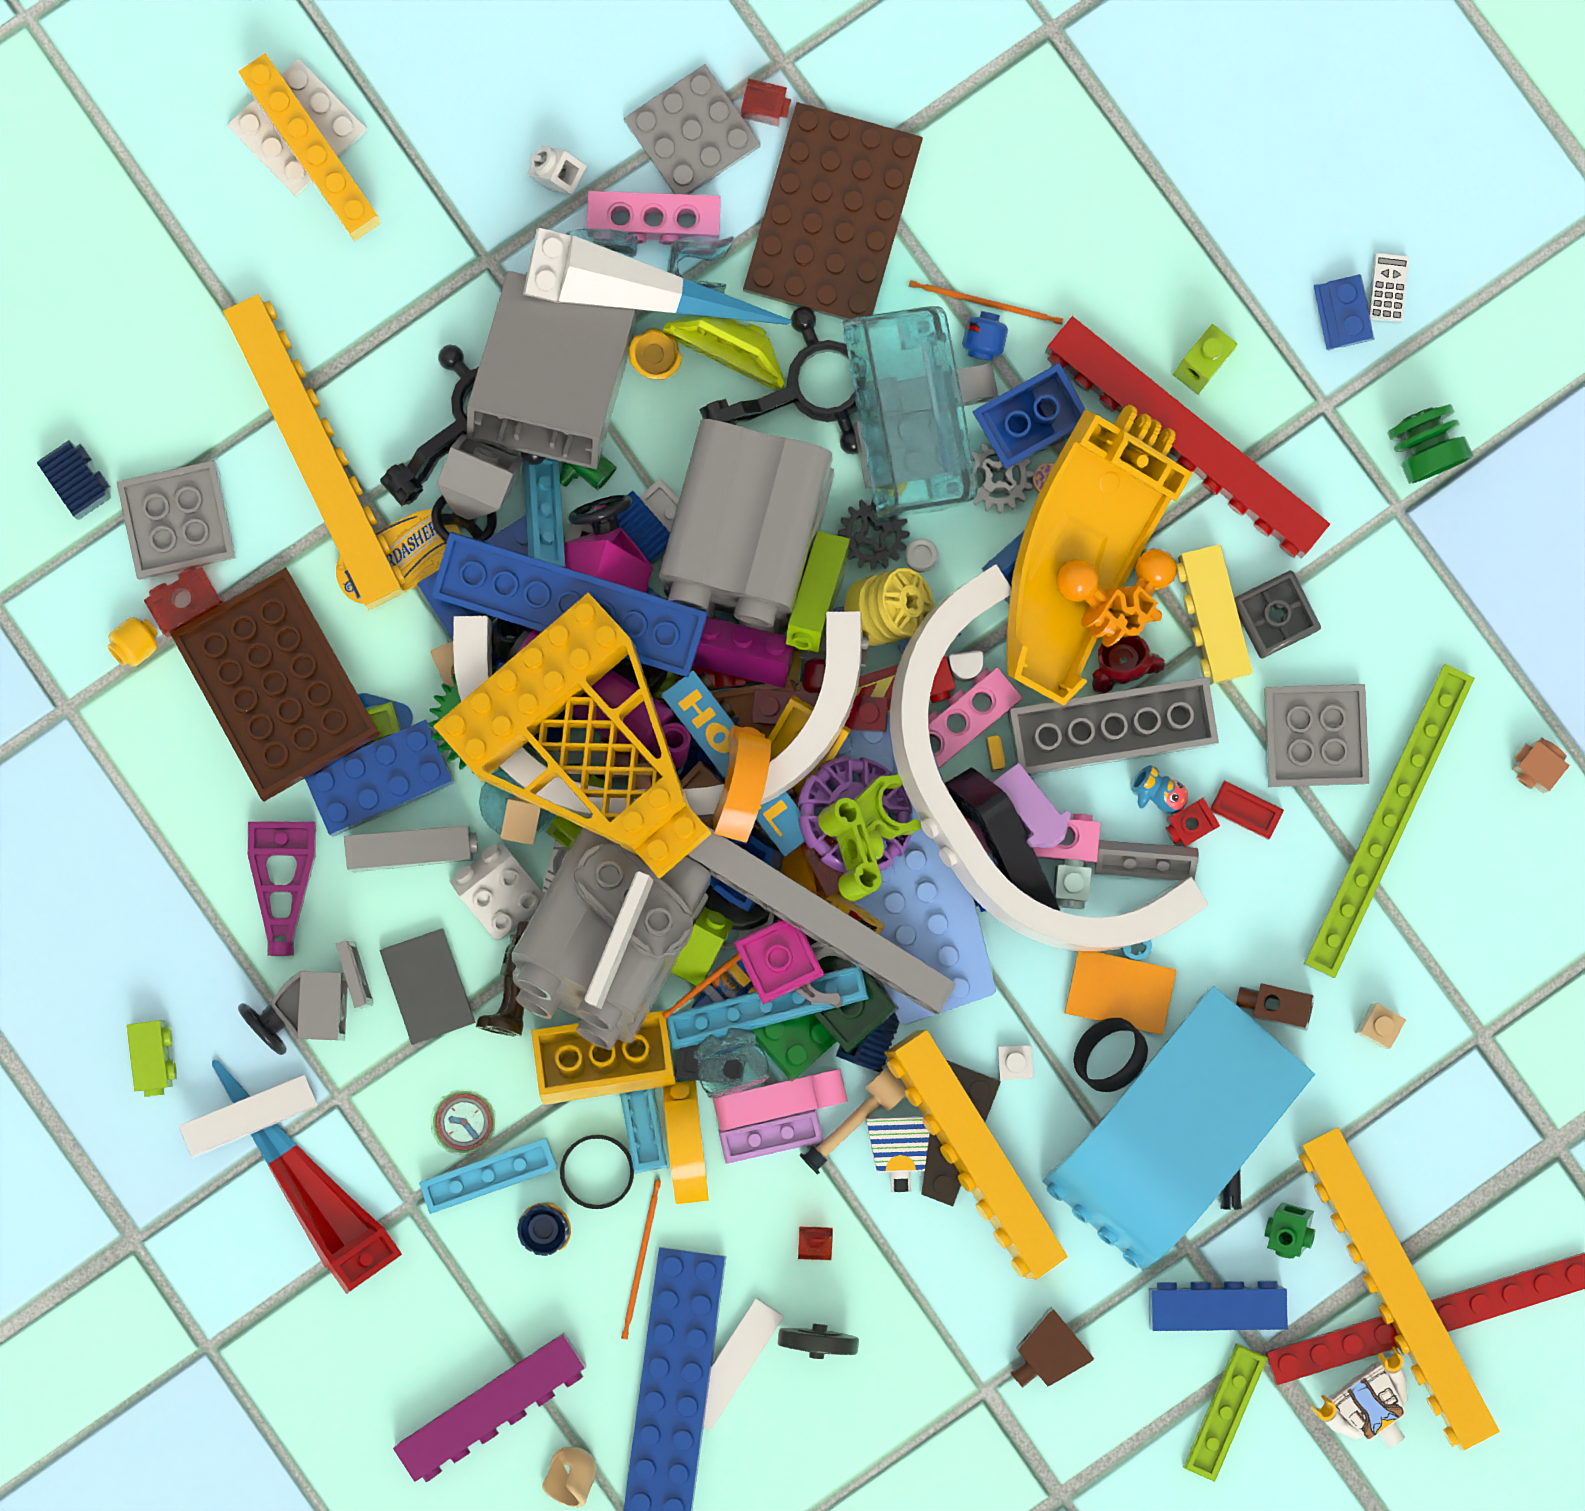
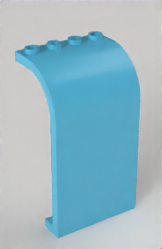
M1212 986L1196 1002L1197 1005L1091 1133L1062 1163L1052 1169L1042 1180L1047 1186L1046 1190L1053 1198L1066 1202L1072 1208V1213L1078 1220L1086 1224L1090 1223L1098 1230L1097 1235L1103 1242L1110 1246L1115 1245L1124 1253L1122 1256L1127 1263L1135 1268L1140 1267L1142 1270L1162 1258L1189 1231L1315 1076L1312 1070L1215 986Z

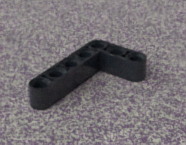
M973 767L944 783L961 813L979 826L994 862L1002 874L1032 899L1060 911L1036 854L1027 842L1028 836L1008 795Z

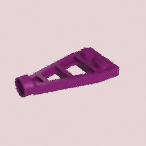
M248 822L247 855L268 940L267 956H294V937L316 858V822ZM271 856H293L296 859L297 867L294 878L289 884L275 885L271 882L266 866L268 858ZM272 893H290L292 895L291 911L287 918H275L272 915L270 903ZM277 936H284L286 942H275V938Z

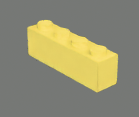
M1221 545L1182 553L1178 557L1179 563H1176V575L1179 583H1185L1187 595H1183V602L1187 615H1193L1195 627L1191 628V633L1195 646H1201L1204 659H1200L1199 664L1203 678L1208 677L1210 685L1250 676L1253 670Z

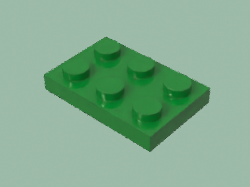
M814 1014L747 1031L791 1082L837 1042Z

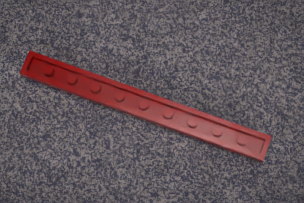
M1585 1252L1431 1300L1445 1329L1449 1332L1585 1289ZM1378 1316L1267 1351L1266 1356L1268 1357L1275 1384L1280 1385L1392 1350L1393 1346L1398 1348L1394 1337L1398 1334L1392 1323L1387 1325L1382 1316Z

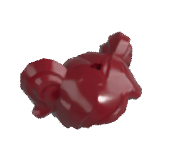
M1139 635L1122 637L1118 642L1109 647L1101 643L1098 649L1099 669L1092 674L1093 690L1096 693H1107L1113 689L1115 683L1127 684L1142 678L1145 674H1157L1164 670L1165 660L1158 654L1151 653L1146 641ZM1124 659L1126 663H1121L1120 661Z

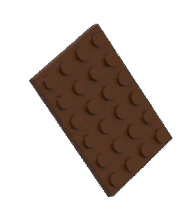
M796 102L743 292L800 308L806 307L814 312L870 327L923 137Z
M287 568L280 570L170 633L263 802L381 735Z

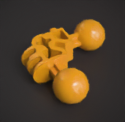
M1155 548L1144 552L1138 558L1135 566L1138 579L1134 586L1120 587V589L1103 590L1098 586V572L1092 564L1084 560L1074 559L1060 568L1057 576L1058 589L1063 597L1076 602L1085 600L1090 604L1082 617L1081 624L1083 627L1091 626L1092 635L1097 638L1102 637L1103 645L1109 647L1118 642L1122 637L1140 634L1146 623L1162 619V612L1156 608L1158 602L1151 595L1154 590L1168 587L1175 579L1177 573L1176 561L1170 553Z

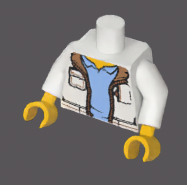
M1394 1346L1392 1347L1394 1353L1388 1359L1382 1353H1379L1378 1358L1382 1364L1376 1361L1330 1396L1321 1395L1324 1405L1320 1409H1316L1312 1405L1310 1407L1311 1411L1322 1419L1334 1432L1354 1440L1363 1437L1369 1441L1379 1434L1388 1448L1396 1446L1404 1440L1405 1436L1395 1422L1406 1414L1404 1406L1408 1401L1407 1379L1402 1367L1404 1363L1403 1357Z

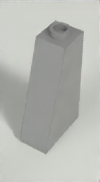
M468 825L344 836L347 870L353 873L473 861V853L478 852L476 832L471 833Z

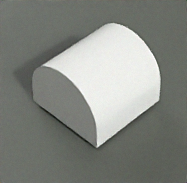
M978 650L950 654L948 665L952 676L964 682L973 680L982 670L983 653Z

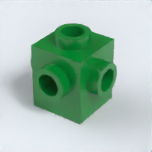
M1282 1202L1275 1210L1274 1218L1269 1217L1266 1224L1264 1236L1269 1237L1267 1249L1275 1250L1276 1255L1288 1259H1293L1295 1256L1300 1257L1306 1248L1311 1249L1316 1229L1311 1228L1314 1211Z

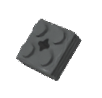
M1292 570L1234 598L1239 619L1261 659L1321 629V625ZM1270 607H1274L1276 611L1282 609L1284 615L1280 618L1281 623H1278L1276 619L1271 620L1268 615L1272 612Z

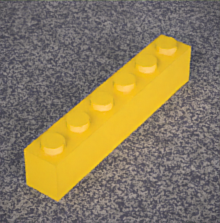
M264 53L240 69L238 73L242 81L352 240L355 242L379 226L381 221L377 213L267 54Z

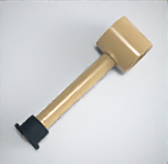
M888 1066L865 1087L871 1096L817 1148L813 1146L805 1155L802 1153L799 1155L817 1175L820 1173L818 1169L827 1162L826 1157L880 1105L889 1112L906 1096V1086L901 1078H896L891 1073Z

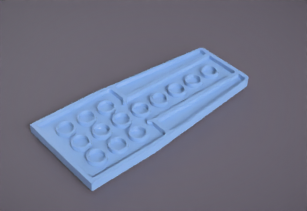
M888 713L886 733L851 730L835 758L850 756L851 760H859L861 757L867 758L891 771L890 776L898 774L891 741L890 713ZM933 752L934 760H935L937 769H938V771H939V774H940V776H941V773H940V770H939V767H938V764H937V761H936V758H935V755H934V752ZM852 773V782L860 783L858 774ZM831 782L825 783L831 792L836 788ZM911 803L913 813L910 814V821L918 819L921 823V819ZM815 807V816H819L823 807ZM888 813V816L896 821V815ZM921 827L919 831L911 835L908 846L902 856H896L893 859V865L880 871L882 882L878 890L858 901L851 902L868 911L869 914L884 924L880 934L882 937L956 984L940 1012L943 1013L993 996L996 992V985L974 898L965 889L951 867L943 863L939 856L938 846L933 838H929L924 833ZM826 835L824 837L825 841L831 847H833L837 843V841H835L829 835ZM882 838L885 849L887 847L886 841ZM834 869L835 874H836V876H837V878H838V881H839V878H840V877L842 876V874H844V873L839 872V871H837V870ZM883 983L887 995L899 1007L895 1013L900 1023L910 1024L937 1015Z

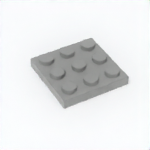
M706 64L624 117V122L674 194L690 195L761 147V144Z
M214 460L116 482L138 580L236 559L220 480Z
M1365 684L1264 688L1268 787L1370 784Z

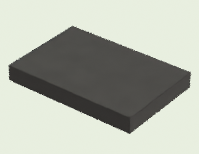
M443 928L379 950L411 1045L476 1023Z

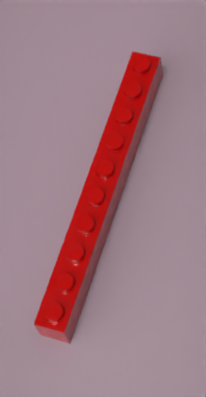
M1072 316L1045 350V353L1049 355L1047 360L1053 366L1060 363L1063 369L1065 368L1075 376L1073 381L1080 388L1087 392L1091 389L1099 395V402L1111 412L1117 410L1121 413L1128 404L1136 407L1138 411L1136 419L1140 414H1147L1151 417V420H1157L1161 423L1162 427L1157 438H1159L1164 429L1170 428L1173 430L1176 439L1172 443L1169 453L1178 459L1176 463L1202 478V485L1212 494L1217 495L1220 493L1229 500L1227 505L1240 516L1246 514L1255 521L1253 526L1260 533L1267 537L1270 534L1281 542L1279 547L1289 556L1295 558L1297 555L1302 559L1330 526L1331 523L1075 317Z

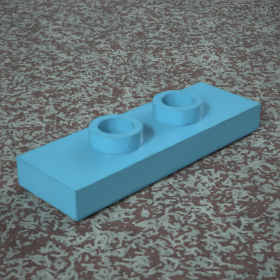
M654 1089L620 1093L634 1173L668 1168Z

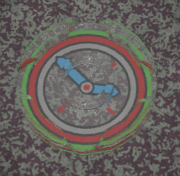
M470 1089L453 1090L442 1096L433 1107L430 1119L431 1133L437 1144L447 1152L460 1156L472 1155L486 1148L494 1138L498 1125L496 1111L491 1101L480 1092Z

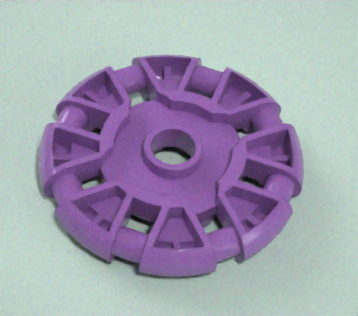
M847 756L827 761L818 767V772L815 775L808 777L800 792L798 806L801 807V817L798 818V822L806 844L810 850L814 848L822 856L820 860L842 873H846L847 870L838 841L833 847L825 841L824 837L826 834L819 826V816H815V807H823L824 809L842 798L853 800L874 779L879 776H890L891 771L873 760L863 757L859 760H851V757ZM852 773L858 774L860 783L852 782ZM831 782L836 788L831 792L825 783ZM903 785L897 789L886 788L887 794L885 796L884 794L882 795V806L886 814L892 813L896 815V822L898 823L910 822V814L913 811ZM901 835L891 840L882 837L886 841L887 847L884 849L882 857L876 859L880 871L893 865V859L896 856H902L908 846L911 835Z

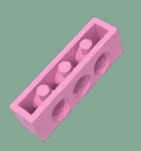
M588 191L587 234L588 237H594L595 242L600 243L613 242L614 238H625L631 244H645L647 239L660 240V244L678 245L679 241H693L695 246H712V242H719L721 196ZM618 212H625L630 216V220L625 225H616L612 222V217ZM651 213H657L663 217V221L660 225L652 227L645 223V218ZM682 215H692L696 219L695 224L690 228L681 227L678 224V219Z
M998 667L992 672L987 668L972 680L975 684L972 689L966 694L962 689L946 701L950 706L941 714L935 710L928 716L929 736L935 737L940 744L939 750L934 753L939 768L1023 699ZM984 694L990 699L991 706L987 711H978L974 708L972 699L975 695ZM952 715L962 717L965 721V729L958 733L950 731L947 727V719Z
M1073 814V819H1070L1068 829L1073 833L1072 843L1067 846L1058 844L1052 848L1032 847L1036 857L1096 863L1101 822L1093 821V815ZM965 816L967 823L986 853L991 854L979 826Z

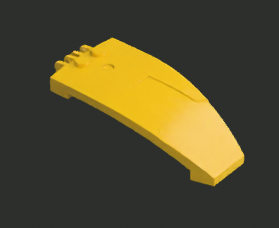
M1129 404L1123 408L1114 424L1095 413L1084 410L1036 499L1021 540L1013 572L1007 626L1008 675L1063 706L1087 682V680L1080 676L1097 637L1092 635L1091 626L1083 627L1081 624L1082 617L1090 604L1085 600L1082 602L1069 600L1063 597L1059 591L1057 576L1060 568L1074 559L1084 560L1092 564L1098 572V586L1107 590L1124 587L1170 501L1177 502L1193 474L1167 457L1172 443L1176 439L1175 432L1167 428L1157 438L1162 427L1161 423L1157 420H1151V417L1147 414H1140L1136 419L1138 411L1136 407Z

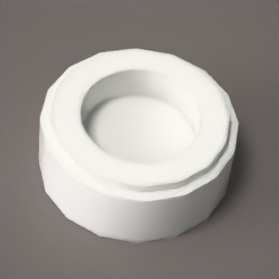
M919 538L913 540L905 551L907 565L916 572L929 571L935 566L938 559L936 546L927 539Z

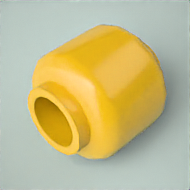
M129 617L110 632L108 636L110 644L107 645V648L115 660L122 666L126 664L137 666L157 650L158 646L155 637L158 635V632L147 619L140 621L135 617Z

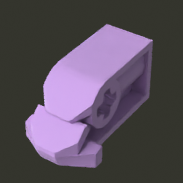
M1019 763L993 781L1012 801L1028 836L1027 842L1030 847L1052 848L1065 839L1071 814L1068 810L1060 814Z

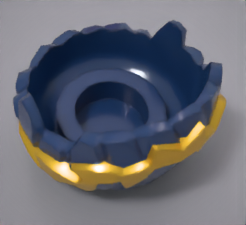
M549 1202L537 1203L526 1209L521 1215L517 1234L521 1245L525 1246V1249L533 1252L534 1255L548 1256V1254L552 1255L557 1250L560 1251L566 1247L571 1236V1224L566 1213L557 1205Z

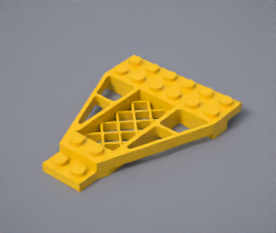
M589 593L584 595L433 726L481 782L485 781L618 843L622 848L637 854L659 879L712 834L689 807L636 651V646ZM629 654L640 689L618 708L612 709L591 686ZM583 693H586L589 697H580V696H581ZM643 701L645 702L662 753L659 759H656L623 723L624 717ZM589 705L588 720H572L573 706ZM597 706L610 721L595 720ZM565 710L564 720H553ZM548 727L563 728L562 743L546 742ZM571 728H587L585 743H569ZM594 728L610 729L609 744L593 743ZM619 730L631 744H616L617 731ZM540 731L539 741H537L534 736ZM527 742L548 763L547 769L524 789L491 774ZM546 750L561 751L560 763L558 764ZM568 751H584L583 766H567ZM592 751H608L606 767L590 766ZM615 752H631L630 767H614ZM639 753L653 768L637 767ZM567 774H582L580 788ZM589 774H605L604 790L588 789ZM613 775H629L628 789L611 790ZM636 775H653L652 786L647 791H636ZM554 778H561L593 816L589 819L584 818L535 794ZM588 797L603 798L601 812ZM610 798H626L625 810L622 813H609Z

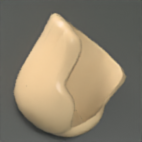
M563 1447L559 1449L551 1458L550 1469L542 1483L543 1491L560 1504L573 1508L583 1507L587 1502L588 1495L596 1478V1460L590 1453L579 1447ZM564 1464L570 1467L569 1474L567 1473Z

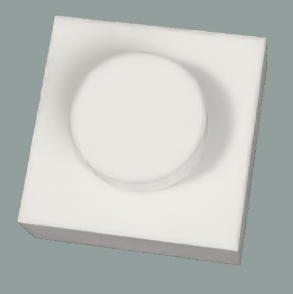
M1032 1045L997 1047L999 1080L1033 1079Z

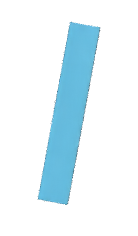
M856 965L825 973L824 976L811 982L813 988L821 993H838L843 999L841 1006L869 999L862 969ZM794 990L763 1005L758 993L753 992L673 1013L666 1020L672 1047L676 1050L836 1007L823 1004L813 1005Z

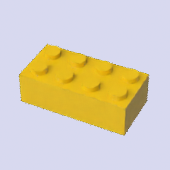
M665 1010L648 1013L633 1043H626L617 1039L611 1050L596 1046L580 1036L576 1031L579 1023L531 1030L539 1096L543 1105L676 1085L668 1024L662 1015Z

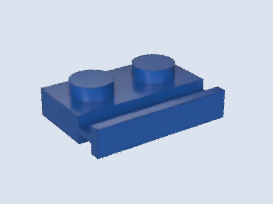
M1361 274L1329 281L1320 285H1313L1325 345L1328 351L1375 340Z

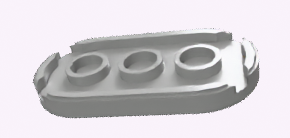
M599 843L585 850L576 864L575 887L583 901L612 928L615 925L636 872L639 871L647 874L654 880L628 942L636 951L652 958H666L678 953L687 945L693 931L691 908L686 900L663 878L659 879L637 854L622 848L618 843Z

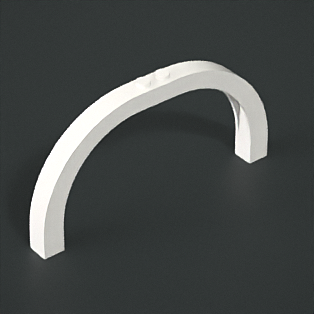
M996 564L958 587L927 614L912 635L897 668L890 705L892 748L899 776L910 802L921 819V827L924 833L929 838H933L938 846L939 856L943 863L951 867L973 898L997 920L1034 941L1073 951L1096 952L1135 945L1168 933L1209 906L1192 877L1176 882L1139 908L1118 916L1083 917L1052 909L1019 890L995 866L941 779L931 749L928 729V708L933 680L940 661L956 636L980 614L1011 595V587Z
M860 611L826 612V668L817 703L798 736L782 753L769 763L766 785L760 806L777 798L800 782L824 758L840 735L854 703L861 673L862 617ZM454 616V671L461 702L492 676V622L488 616ZM523 747L500 765L523 788L527 787L547 769L546 766L538 762ZM554 778L535 794L578 815L588 817L591 814L561 778ZM574 781V783L580 788L581 783ZM724 784L705 788L683 789L690 809L700 820L713 819ZM588 785L589 790H604V788ZM635 789V790H636V791H647L648 789ZM588 797L601 812L603 798ZM610 798L609 813H622L626 808V798Z

